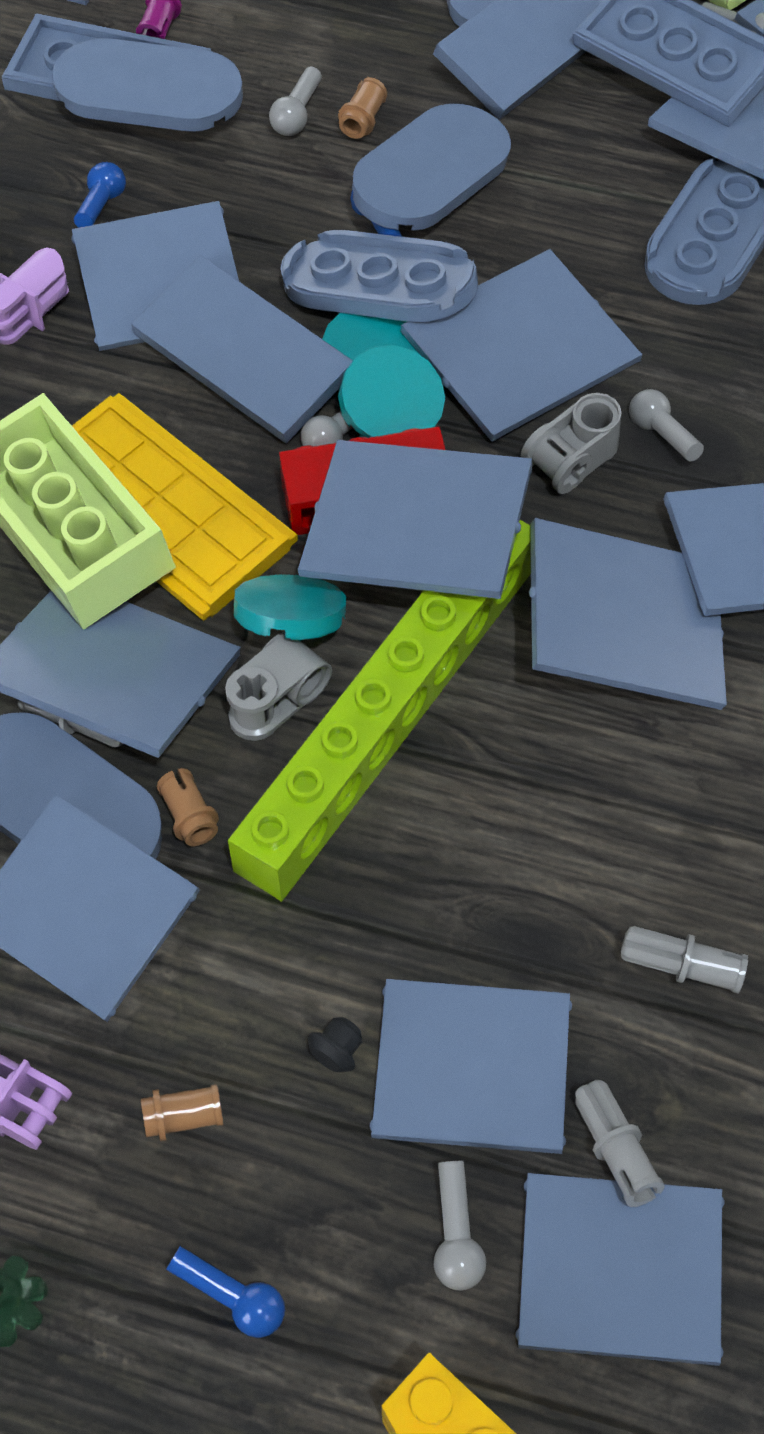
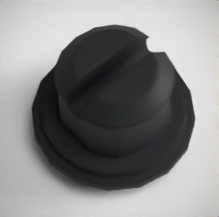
M344 1017L332 1018V1021L323 1033L311 1032L308 1036L311 1054L326 1068L338 1073L354 1070L355 1061L352 1055L363 1042L361 1030L353 1022Z

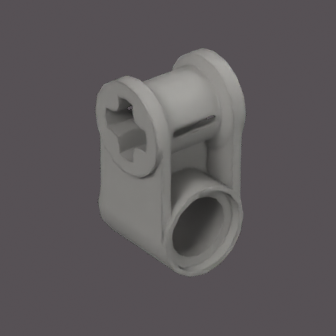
M591 393L581 397L574 405L550 423L544 424L531 434L522 448L521 458H532V465H536L552 479V486L558 493L565 494L570 492L587 475L617 453L622 414L620 405L607 394Z
M285 632L279 633L257 655L240 669L233 672L227 679L225 691L227 701L231 705L228 714L231 729L237 736L245 740L257 741L269 737L298 710L314 701L323 692L332 676L331 665L300 640H291V638H285Z

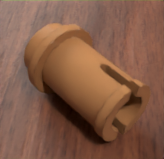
M370 77L365 78L363 81L361 80L350 102L345 103L340 108L338 113L339 127L348 137L359 139L373 131L376 123L374 117L387 98V89L382 82Z
M184 768L178 769L177 773L182 781L180 785L173 771H170L161 777L156 787L175 821L173 832L176 838L185 841L189 846L202 845L210 841L217 834L218 813L216 809L206 805L194 782L191 771Z
M217 1084L210 1085L208 1088L160 1095L159 1089L152 1090L153 1097L141 1099L146 1137L159 1135L160 1142L167 1141L166 1134L211 1125H223Z

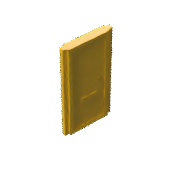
M120 393L114 397L110 395L72 425L162 530L176 568L156 582L203 621L209 616L213 617L234 599L237 587L245 581L260 577L290 551V547L298 541V536L293 530Z

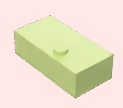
M44 393L0 420V527L83 630L176 568L160 527Z

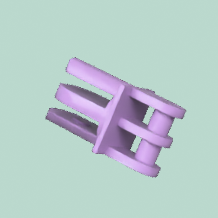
M46 247L36 251L9 277L0 273V344L9 345L15 343L32 326L44 331L45 326L42 317L69 292L62 258L55 249Z
M0 1054V1135L4 1137L6 1134L16 1141L37 1150L42 1143L38 1135L46 1124H54L57 1116L53 1113L61 1100L67 1102L72 1096V1092L60 1082L32 1068L27 1060L24 1059L21 1064H18ZM36 1087L44 1091L37 1102L29 1098ZM20 1111L28 1114L22 1126L14 1123Z

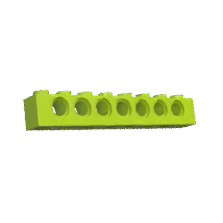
M522 520L519 521L521 530L515 537L501 599L425 590L421 593L230 836L228 844L233 872L281 902L284 900L530 576L531 534L529 524Z

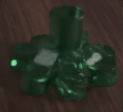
M19 1256L8 1258L3 1269H0V1292H3L0 1295V1347H8L16 1342V1325L20 1324L23 1328L33 1331L38 1328L43 1320L42 1312L32 1302L44 1299L48 1294V1286L46 1281L40 1277L24 1278L29 1268L28 1262Z

